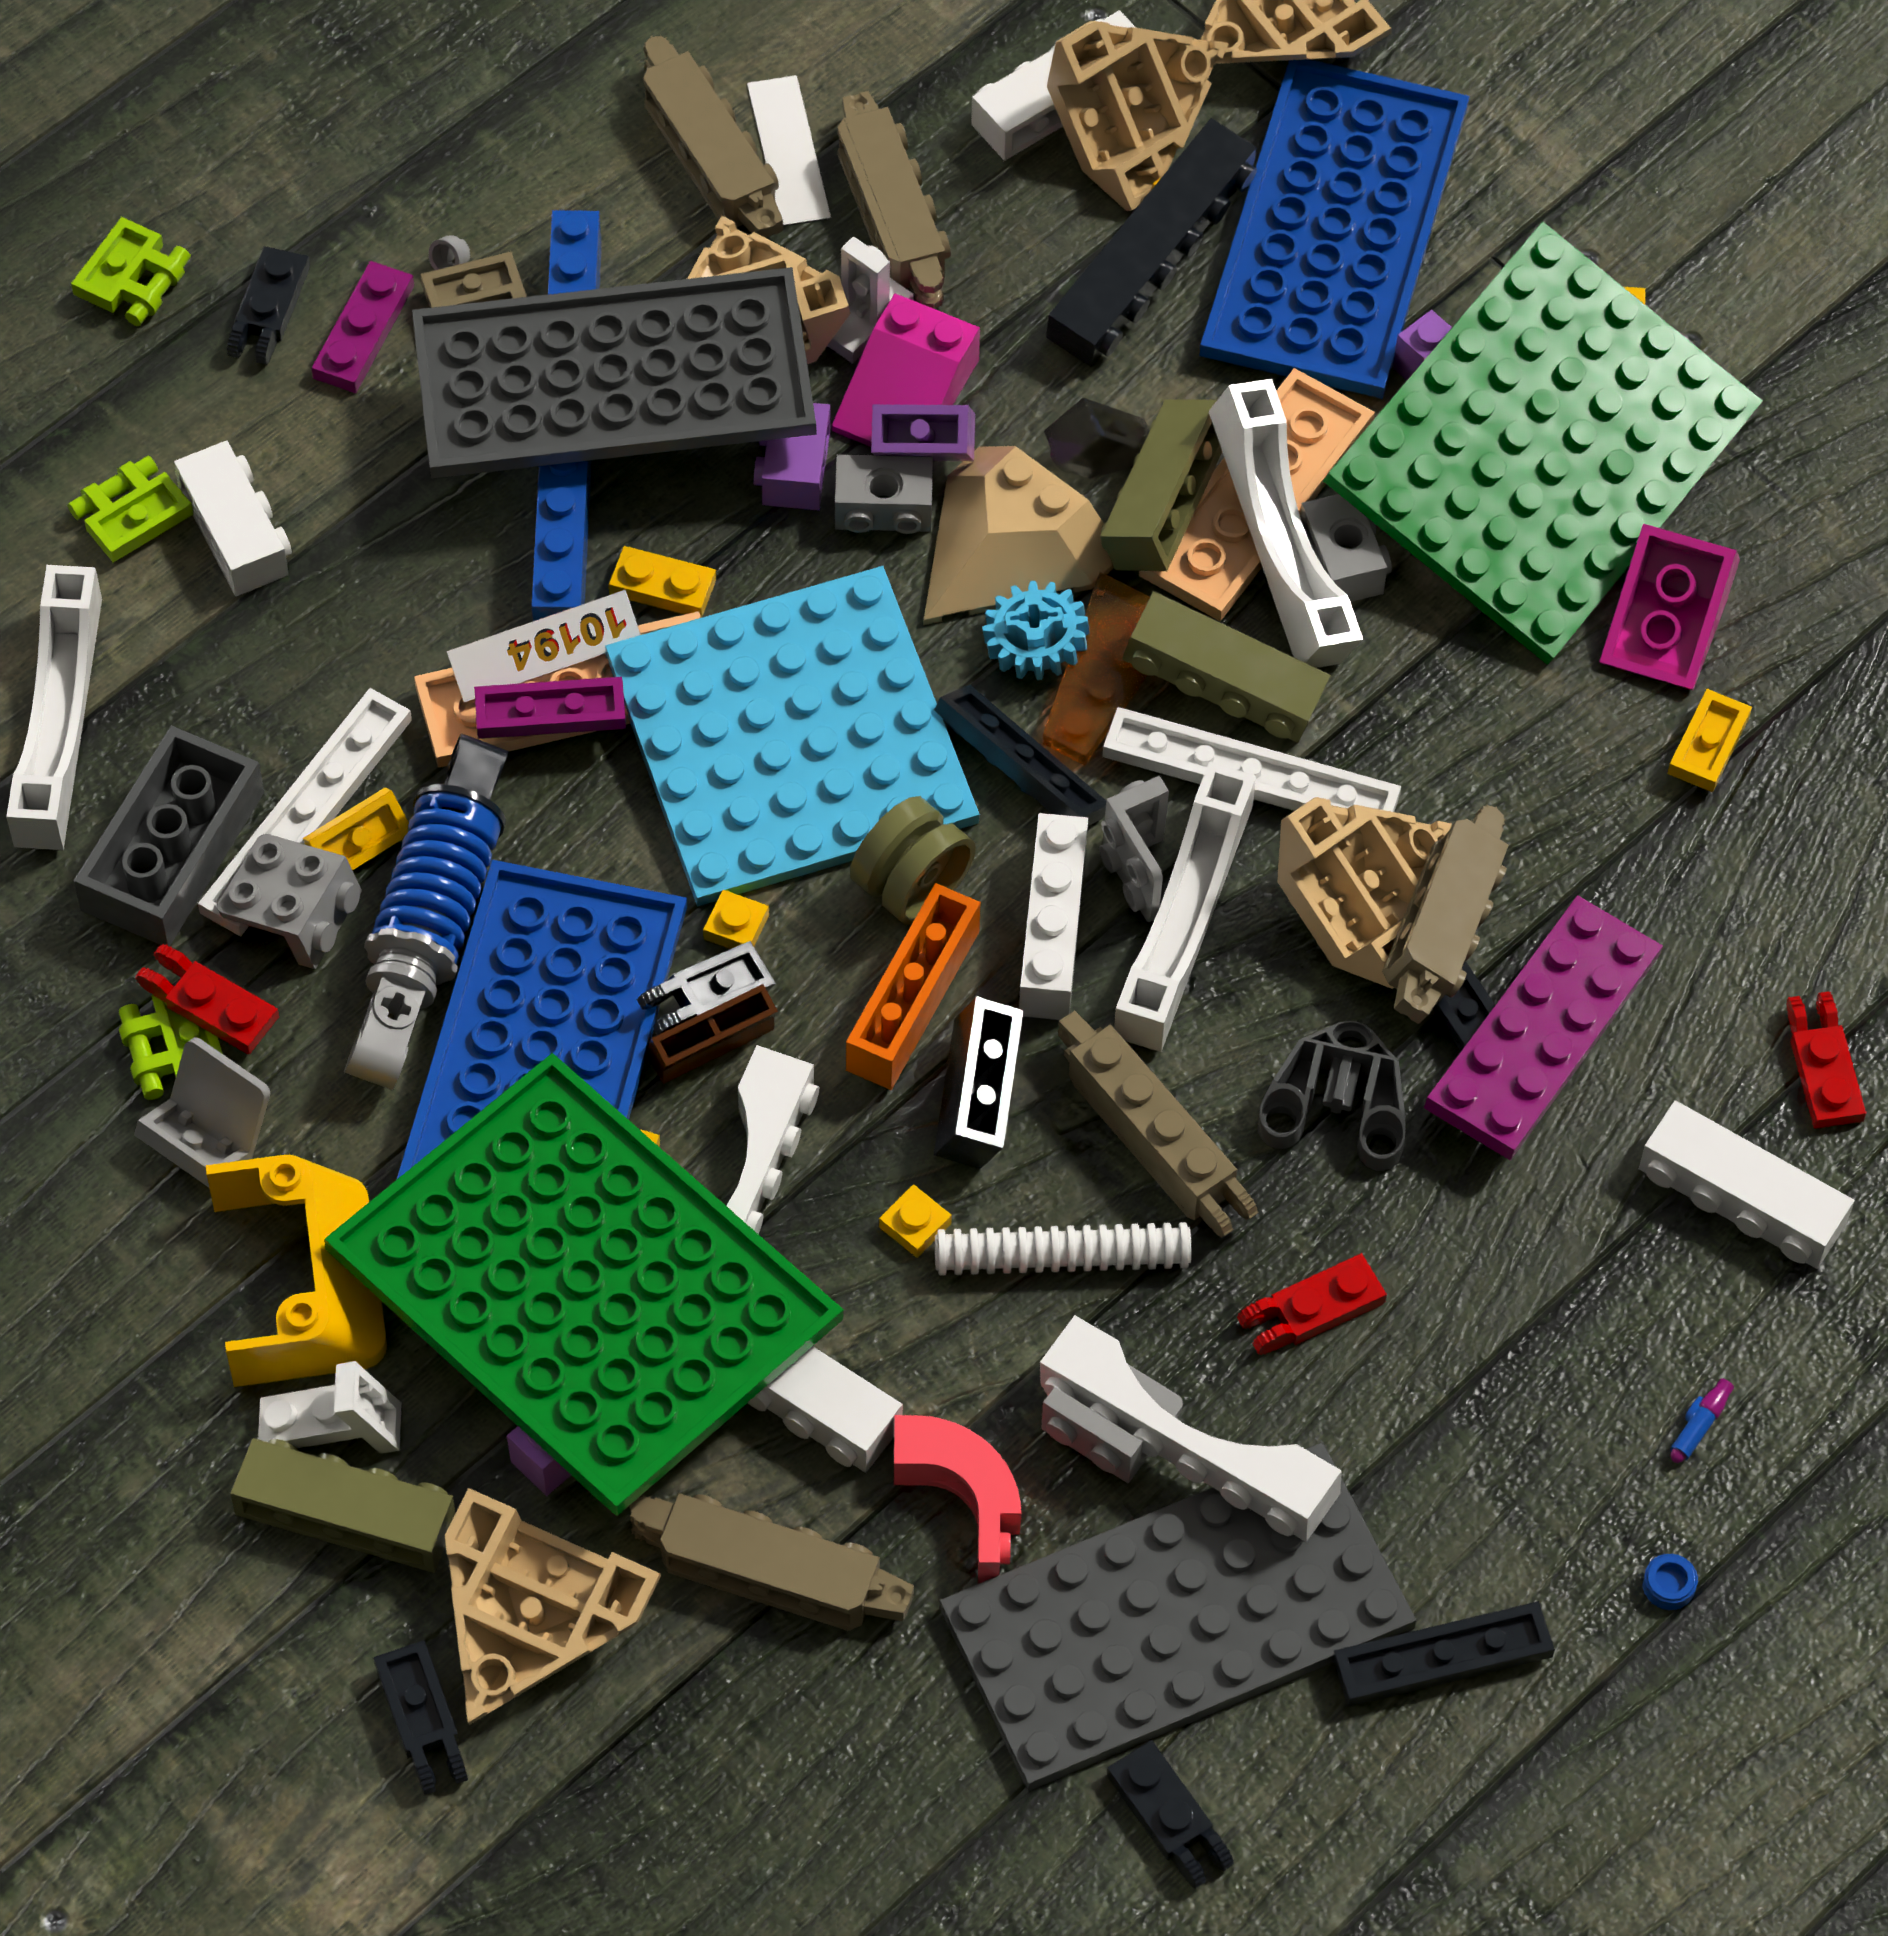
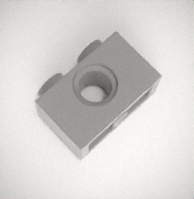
M837 455L835 529L849 530L856 533H863L869 530L897 531L903 534H912L918 531L931 532L933 457ZM879 496H888V497H890V498H878V497H879Z
M1339 494L1303 502L1301 504L1300 517L1312 549L1324 570L1334 583L1348 595L1350 602L1383 594L1386 574L1391 573L1392 566L1386 546H1379L1374 535L1376 534V524ZM1341 546H1350V547H1353V548H1352V549H1347V548H1343V547H1341Z

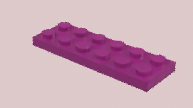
M1577 895L1428 1095L1424 1109L1511 1161L1658 959L1663 945Z

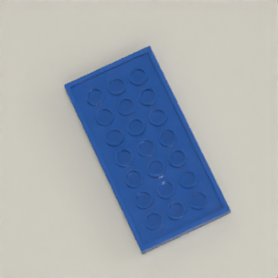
M1310 59L1289 60L1256 165L1257 172L1249 187L1200 344L1199 356L1283 376H1288L1295 368L1326 386L1383 399L1394 363L1397 335L1403 331L1468 109L1470 96Z
M492 860L397 1179L551 1053L556 1055L629 1120L648 1052V1043L654 1030L652 1026L656 1023L661 1005L642 1010L636 999L650 988L667 981L687 910V898Z

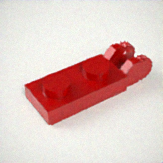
M167 944L160 945L154 952V956L163 967L181 977L178 983L173 986L164 976L145 967L141 968L135 976L136 982L148 993H152L153 996L164 1001L167 1004V1008L246 1054H251L279 1018L278 1008L197 961L192 963L182 952L173 949Z
M1829 991L1818 993L1816 1008L1820 1016L1822 1028L1808 1030L1805 1006L1800 996L1788 997L1786 1009L1792 1032L1790 1043L1813 1128L1864 1122L1866 1110L1843 1026L1838 1025V1012L1833 995Z
M1361 1253L1271 1294V1298L1264 1297L1254 1304L1251 1303L1238 1313L1237 1319L1242 1328L1246 1329L1255 1327L1278 1316L1282 1324L1262 1332L1252 1342L1258 1355H1266L1292 1342L1294 1345H1297L1383 1305L1386 1302L1387 1293Z

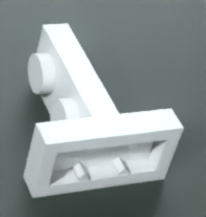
M854 236L841 248V283L851 314L827 345L852 364L863 354L874 326L894 293L914 301L913 293L890 278V261L887 260L885 255L878 248L867 246Z
M356 1361L336 1364L335 1385L261 1397L258 1440L269 1442L271 1439H279L292 1444L296 1448L363 1438L380 1454L399 1451L402 1403Z

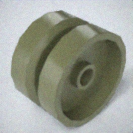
M921 796L909 797L887 812L866 835L857 849L850 866V879L873 898L882 897V906L905 926L912 925L935 883L953 891L957 889L969 871L976 853V843L953 823L943 824L944 816Z

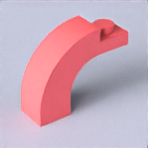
M895 1415L894 1485L935 1486L946 1489L961 1498L972 1511L977 1524L978 1583L999 1576L1000 1564H1010V1535H1020L1021 1528L1020 1496L1008 1465L986 1440L957 1423L930 1416Z

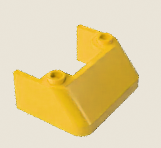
M279 1155L205 1165L214 1212L270 1204L288 1206L305 1203L315 1291L292 1295L281 1303L276 1313L278 1335L225 1342L234 1387L336 1373V1364L356 1361L364 1369L378 1364L387 1350L382 1301L325 1250L324 1242L328 1235L369 1203L368 1192L365 1186L353 1177L294 1155Z

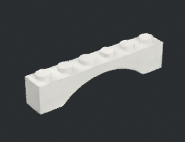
M1272 379L1229 385L1208 412L1293 657L1315 668L1341 664L1363 640L1348 595L1334 583L1322 567L1303 527L1290 476L1287 449V421Z
M47 565L40 604L38 661L33 705L24 749L19 764L13 773L6 816L13 845L17 848L64 850L102 604L95 567Z
M1209 762L1161 905L1147 939L1130 969L1116 1006L1114 1029L1127 1042L1162 1052L1251 813L1256 783L1255 775Z
M756 1045L738 1086L739 1113L747 1135V1157L739 1184L727 1207L759 1234L764 1216L759 1212L765 1198L773 1200L776 1196L782 1179V1171L778 1170L784 1155L788 1157L793 1156L801 1135V1128L797 1126L803 1113L807 1115L812 1113L818 1099L820 1087L814 1085V1064Z
M1075 1315L1040 1361L1041 1386L1047 1395L1050 1394L1054 1387L1060 1389L1143 1441L1142 1452L1151 1457L1159 1455L1176 1465L1177 1470L1188 1480L1195 1483H1201L1202 1481L1220 1491L1223 1498L1234 1507L1243 1510L1249 1508L1263 1516L1266 1522L1280 1534L1285 1536L1293 1534L1307 1542L1340 1495L1342 1470L1297 1444L1271 1447L1238 1444L1211 1437L1183 1424L1161 1408L1141 1387L1125 1360L1119 1341Z

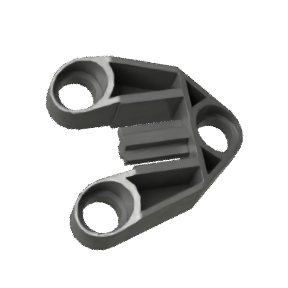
M1357 1021L1339 1022L1299 1039L1274 1077L1260 1105L1258 1118V1134L1260 1139L1266 1145L1275 1149L1292 1147L1300 1140L1307 1112L1311 1111L1320 1069L1329 1071L1322 1105L1331 1107V1112L1341 1114V1110L1351 1111L1359 1078L1368 1079L1360 1119L1361 1126L1357 1144V1155L1366 1167L1376 1171H1385L1397 1165L1403 1153L1406 1127L1400 1067L1396 1057L1371 1028ZM1347 1037H1353L1360 1040L1365 1047L1351 1048L1342 1045L1339 1041ZM1284 1113L1294 1120L1295 1126L1288 1132L1278 1133L1273 1131L1266 1121L1273 1114ZM1384 1135L1393 1141L1395 1148L1388 1154L1378 1155L1368 1148L1366 1142L1372 1136Z

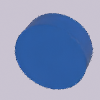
M1663 1554L1654 1558L1648 1564L1643 1578V1590L1648 1600L1655 1606L1666 1610H1676L1686 1606L1692 1600L1698 1584L1697 1572L1692 1563L1677 1554Z

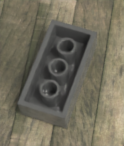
M171 726L74 879L80 910L157 944H167L170 946L264 794L259 762Z

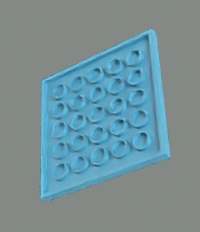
M883 566L605 645V655L609 661L613 677H622L624 706H626L630 724L697 907L717 901L722 890L738 895L852 861L860 844L875 824L895 805L909 797L921 796L944 816L943 824L953 823L961 829L979 823V811L944 721L934 710L937 703Z

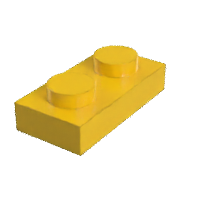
M624 546L609 582V595L626 590L631 601L681 614L699 611L702 618L716 582V569Z
M1706 689L1670 762L1667 774L1713 792L1747 724L1752 707Z
M383 788L302 839L305 845L346 856L352 870L401 841L408 833L409 822L392 790Z

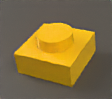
M722 890L703 929L704 940L729 949L751 941L752 945L755 946L769 917V906Z
M914 1184L879 1218V1228L916 1258L935 1241L938 1229L946 1230L952 1224V1215Z

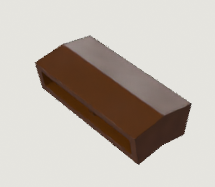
M761 984L651 1038L648 1043V1059L663 1084L774 1030V1016L778 1010L764 984ZM757 1013V1015H755V1016H753V1017H751V1018H749V1019H747V1020H745V1021H743V1022H741V1023H739V1024H737V1025H735V1026H733V1027H731V1028H729V1029H727V1030H725V1031H723V1032H720L721 1030H723V1029H725V1028H727V1027H729V1026H731V1025H733V1024H735V1023H737V1022H739V1021H741V1020H743V1019H745V1018H747V1017H749V1016H752V1015H754V1014ZM705 1038L707 1039V1040H705V1041H703V1042H700V1043H698V1044H696V1045H694V1046H692V1047H690V1048H688V1049H686V1050H684V1051H682V1052H680V1053H678V1054H676V1055H674V1056H672V1057H670V1058L668 1057V1056H670V1055H672V1054H674V1053H676V1052H678V1051H680V1050H682V1049H684V1048H686V1047H688V1046H690V1045H693V1044H695V1043H697V1042H699V1041H701V1040H703V1039H705Z

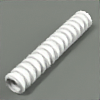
M1180 1222L1178 1228H1171L1170 1223H1163L1162 1228H1155L1154 1223H1148L1146 1229H1139L1138 1224H1131L1130 1229H1123L1122 1224H1116L1114 1229L1107 1230L1106 1225H1099L1098 1230H1091L1090 1225H1083L1082 1230L1075 1231L1073 1225L1067 1226L1066 1231H1058V1226H1051L1050 1231H1042V1227L1037 1226L1034 1227V1232H1026L1025 1227H1019L1018 1232H1010L1009 1227H1003L1002 1233H994L993 1228H986L985 1233H978L977 1228H971L969 1234H962L961 1229H954L953 1234H945L944 1229H938L937 1235H935V1268L938 1270L939 1275H946V1270H954L955 1275H962L963 1270H970L971 1274L974 1275L979 1273V1269H987V1274H994L995 1269H1003L1004 1274H1009L1011 1268H1019L1020 1273H1026L1027 1268H1035L1036 1273H1042L1043 1267H1051L1052 1272H1059L1060 1267H1067L1068 1272H1074L1076 1266H1083L1084 1271H1091L1092 1266H1099L1100 1271H1107L1108 1265H1115L1116 1270H1123L1124 1265H1131L1133 1270H1139L1142 1264H1147L1148 1269H1155L1156 1264H1164L1165 1269H1171L1172 1264L1180 1263V1268H1188L1189 1263H1191V1232L1186 1222Z

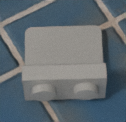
M1160 775L1146 782L1141 780L1132 782L1125 786L1119 794L1107 798L1105 820L1101 822L1103 830V843L1099 846L1101 859L1110 873L1116 871L1124 883L1123 893L1130 908L1134 912L1140 910L1147 922L1155 920L1159 910L1163 881L1161 869L1148 847L1164 840L1169 790Z
M263 834L253 844L219 900L217 909L225 919L284 936L298 964L316 969L324 954L333 947L337 932L347 915L357 907L362 889L346 856L271 834Z
M195 1037L184 1046L170 1099L138 1120L134 1136L209 1187L205 1165L253 1158L270 1098V1090L264 1082L200 1038Z
M1128 1364L1141 1387L1161 1408L1177 1418L1183 1406L1181 1397ZM1056 1387L1053 1388L1044 1400L1042 1430L1059 1443L1071 1447L1092 1460L1102 1470L1114 1474L1129 1484L1148 1458V1455L1142 1452L1143 1441Z

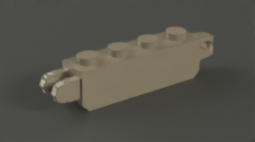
M662 35L651 36L647 42H644L645 58H648V60H645L646 73L643 78L646 98L645 108L717 219L719 220L721 216H724L734 221L736 227L744 225L751 233L755 232L766 239L771 235L782 232L783 218L775 202V190L779 189L777 176L770 164H762L757 156V148L750 133L746 130L741 132L735 123V114L729 101L726 98L720 99L714 91L713 80L704 65L698 66L689 51L679 55L666 37L663 38Z
M869 91L843 97L842 109L844 118L838 126V157L871 242L890 261V278L904 288L910 287L916 302L937 309L944 302L943 290L941 289L945 279V259L951 257V249L945 231L938 232L934 224L937 217L932 197L929 194L923 196L921 191L922 176L918 162L915 158L909 160L905 151L908 150V141L902 123H894L888 107L879 109Z
M1486 804L1477 811L1473 821L1468 819L1457 820L1441 840L1436 841L1432 845L1382 971L1388 984L1397 989L1394 1009L1400 1014L1407 1015L1418 1024L1445 995L1452 998L1462 986L1467 974L1462 970V966L1474 953L1480 941V937L1475 932L1477 927L1485 921L1493 907V902L1488 898L1490 893L1500 884L1506 873L1507 868L1502 865L1509 845L1500 840L1506 820L1497 807Z
M1075 1010L1059 1020L1058 1036L1067 1046V1049L1064 1050V1056L1069 1062V1077L1074 1087L1188 1218L1195 1220L1201 1217L1217 1236L1219 1235L1222 1238L1233 1231L1229 1217L1218 1205L1220 1202L1226 1199L1245 1220L1259 1213L1254 1199L1251 1198L1250 1194L1247 1193L1246 1189L1236 1179L1237 1168L1111 1024L1104 1029L1099 1027L1094 1030Z
M679 1493L675 1504L659 1498L652 1499L651 1496L645 1497L644 1495L635 1500L633 1504H630L632 1535H635V1539L639 1538L640 1542L645 1540L646 1544L661 1548L662 1561L670 1574L847 1631L861 1626L866 1615L904 1621L912 1603L914 1585L880 1569V1557L874 1556L869 1549L856 1543L840 1545L824 1540L819 1533L806 1527L790 1529L774 1524L769 1517L762 1513L749 1510L740 1513L727 1509L719 1501L706 1495L698 1494L690 1497Z

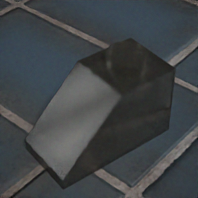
M1084 397L1044 430L1051 448L1050 456L1054 464L1064 472H1070L1088 479L1132 468L1134 459L1140 453L1150 432L1144 418Z

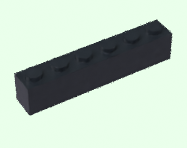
M1210 118L1050 312L1046 338L1090 367L1094 366L1102 354L1109 357L1119 345L1123 336L1121 331L1129 321L1135 324L1144 315L1150 304L1148 298L1156 288L1161 291L1164 290L1171 282L1176 273L1177 267L1175 265L1183 255L1188 258L1191 257L1198 249L1204 237L1202 232L1211 222L1216 225L1221 221L1230 206L1231 201L1229 199L1236 190L1244 192L1251 184L1257 172V168L1253 166L1257 147Z

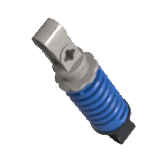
M461 733L445 775L447 777L445 783L425 786L416 793L413 801L414 816L409 821L408 833L403 838L396 866L392 870L391 882L387 885L385 898L381 902L373 931L367 936L364 948L368 953L367 958L374 964L369 969L366 985L373 994L362 1027L350 1051L344 1073L393 1090L407 1056V1045L419 1009L432 1005L437 993L435 985H441L455 978L458 969L456 965L458 961L457 950L463 946L464 932L469 928L470 916L474 913L476 906L475 900L481 893V883L486 878V868L490 865L492 859L491 851L495 849L498 839L503 834L506 826L504 813L490 798L504 767L508 754L507 750ZM389 1013L394 1015L393 1020L388 1017Z

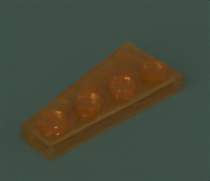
M1099 572L1085 612V616L1088 617L1090 634L1086 635L1087 649L1086 651H1076L1078 663L1075 666L1067 664L1043 733L1044 745L1084 766L1109 732L1117 707L1125 709L1147 677V675L1137 671L1132 664L1122 660V657L1150 597L1102 572Z

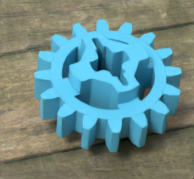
M1030 581L1028 591L1022 592L1014 585L1011 587V598L1007 599L998 595L995 598L997 610H986L987 625L983 626L985 644H987L988 655L990 659L998 658L1000 670L1003 672L1015 666L1017 678L1022 679L1027 671H1034L1036 679L1042 680L1044 670L1051 669L1058 676L1062 674L1060 665L1062 662L1065 661L1075 666L1078 663L1076 651H1086L1087 649L1086 635H1089L1090 631L1088 617L1085 616L1084 604L1082 601L1074 602L1073 593L1070 589L1057 594L1054 582H1050L1045 590H1038L1036 582Z

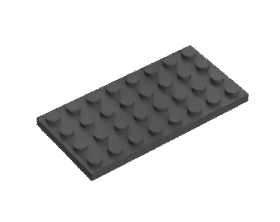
M793 267L412 310L431 479L817 435Z
M1323 1442L1306 1449L1335 1466ZM1342 1478L1339 1497L1307 1542L1293 1534L1291 1536L1280 1534L1266 1522L1263 1516L1249 1508L1243 1510L1234 1507L1223 1498L1220 1491L1212 1487L941 1599L939 1609L1028 1791L1334 1663V1650L1406 1633L1415 1629L1417 1621Z

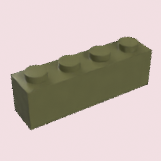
M1164 400L1156 419L1151 423L1150 432L1140 453L1134 459L1133 468L1125 485L1119 490L1115 506L1101 529L1100 538L1102 546L1107 551L1115 570L1168 571L1222 454V449L1208 412L1216 400Z
M1154 591L1129 639L1122 660L1132 664L1140 673L1158 676L1176 685L1181 692L1189 696H1200L1219 705L1224 712L1231 716L1244 717L1265 727L1275 737L1288 738L1299 743L1331 676Z
M252 1438L230 1493L234 1512L237 1516L432 1573L436 1572L446 1545L445 1534L455 1516L453 1496L448 1495L443 1488L437 1485L422 1482L417 1486L400 1481L395 1475L383 1469L370 1468L368 1471L351 1467L343 1459L331 1454L322 1453L318 1457L300 1452L292 1444L279 1439H271L269 1442Z

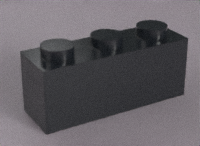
M976 996L954 1019L934 1156L981 1169L1003 1149L1023 1010Z

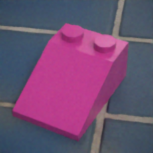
M894 293L873 328L833 421L832 431L871 447L873 404L953 405L979 361L980 327Z
M1643 523L1599 662L1607 666L1694 690L1740 561L1737 550Z

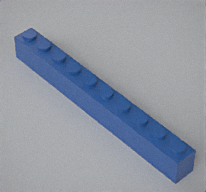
M552 210L548 294L600 289L602 243L599 211ZM592 460L539 466L532 589L533 621L585 604Z

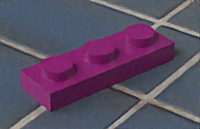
M373 261L369 262L312 366L313 379L357 393L414 288L412 274Z
M622 677L474 687L478 739L626 729Z

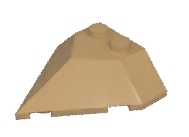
M1216 0L1205 22V31L1200 40L1229 43L1223 58L1217 59L1215 64L1354 57L1392 34L1390 26L1368 0H1360L1357 3L1354 0Z
M1089 21L1055 43L1046 87L1080 168L1126 211H1132L1139 206L1151 191L1152 184L1167 172L1177 149L1184 147L1211 86L1208 78L1217 59L1223 58L1229 43L1193 39V37L1135 27L1127 28L1109 25V23Z
M721 216L715 227L716 238L710 248L704 247L687 279L793 267L807 364L816 362L851 314L840 277L828 270L821 273L809 267L805 258L755 232L748 235L736 229L734 221Z
M1016 446L978 447L974 451V461H963L947 476L923 625L941 622L942 616L968 611L969 615L986 612V610H997L995 598L998 595L1007 599L1011 598V587L1014 585L1022 592L1028 591L1030 581L1036 582L1038 590H1045L1050 582L1055 583L1056 591L1072 588L1073 592L1076 593L1092 589L1114 566L1101 543L1100 535L1104 523L1090 501Z
M1319 797L1311 799L1281 820L1277 882L1332 966L1391 989L1394 988L1388 984L1382 971L1431 847L1436 841H1440L1450 830L1452 823L1436 821L1432 824L1416 822L1415 816L1355 804L1349 808L1333 806L1329 799Z
M468 1488L445 1534L461 1671L463 1673L466 1694L465 1703L468 1724L474 1723L637 1625L661 1577L660 1573L613 1552L609 1559L604 1558L521 1521L516 1509Z

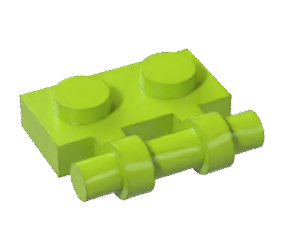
M121 217L71 283L73 295L112 313L125 300L132 304L125 313V318L132 325L140 326L147 316L155 315L162 305L161 297L169 286L177 285L184 276V266L190 260L191 255L181 246H176L169 256L159 252L163 247L161 234ZM148 270L155 273L146 286L137 283L144 271Z
M149 455L135 464L131 461L117 468L118 474L100 485L96 483L90 484L81 490L80 497L67 504L70 513L76 520L90 512L94 513L84 520L86 531L113 563L194 514L192 503L166 472L161 473L150 481L147 480L148 477L158 472L156 463ZM127 490L130 492L117 501L111 502L113 498Z
M153 995L151 996L155 1013L141 1016L136 1004H128L119 1009L122 1025L119 1027V1033L123 1045L129 1047L133 1063L130 1070L135 1084L141 1085L144 1098L147 1100L157 1099L164 1094L160 1080L164 1075L174 1073L176 1078L184 1046L195 1037L200 1038L222 1053L217 1036L170 1010L164 1001ZM163 1035L167 1051L152 1054L149 1040L152 1037Z

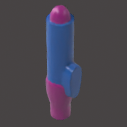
M1723 1378L1719 1379L1710 1392L1704 1397L1699 1396L1691 1405L1685 1416V1420L1688 1423L1670 1448L1671 1460L1674 1463L1687 1461L1713 1422L1719 1418L1725 1408L1728 1397L1734 1390V1386L1730 1381Z

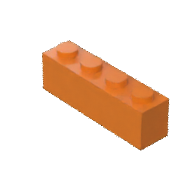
M937 883L934 884L846 1041V1071L889 1090L893 1089L979 934L981 902Z

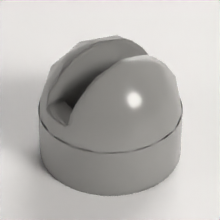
M453 235L444 236L430 245L428 251L429 261L435 270L467 263L470 259V249L463 239Z

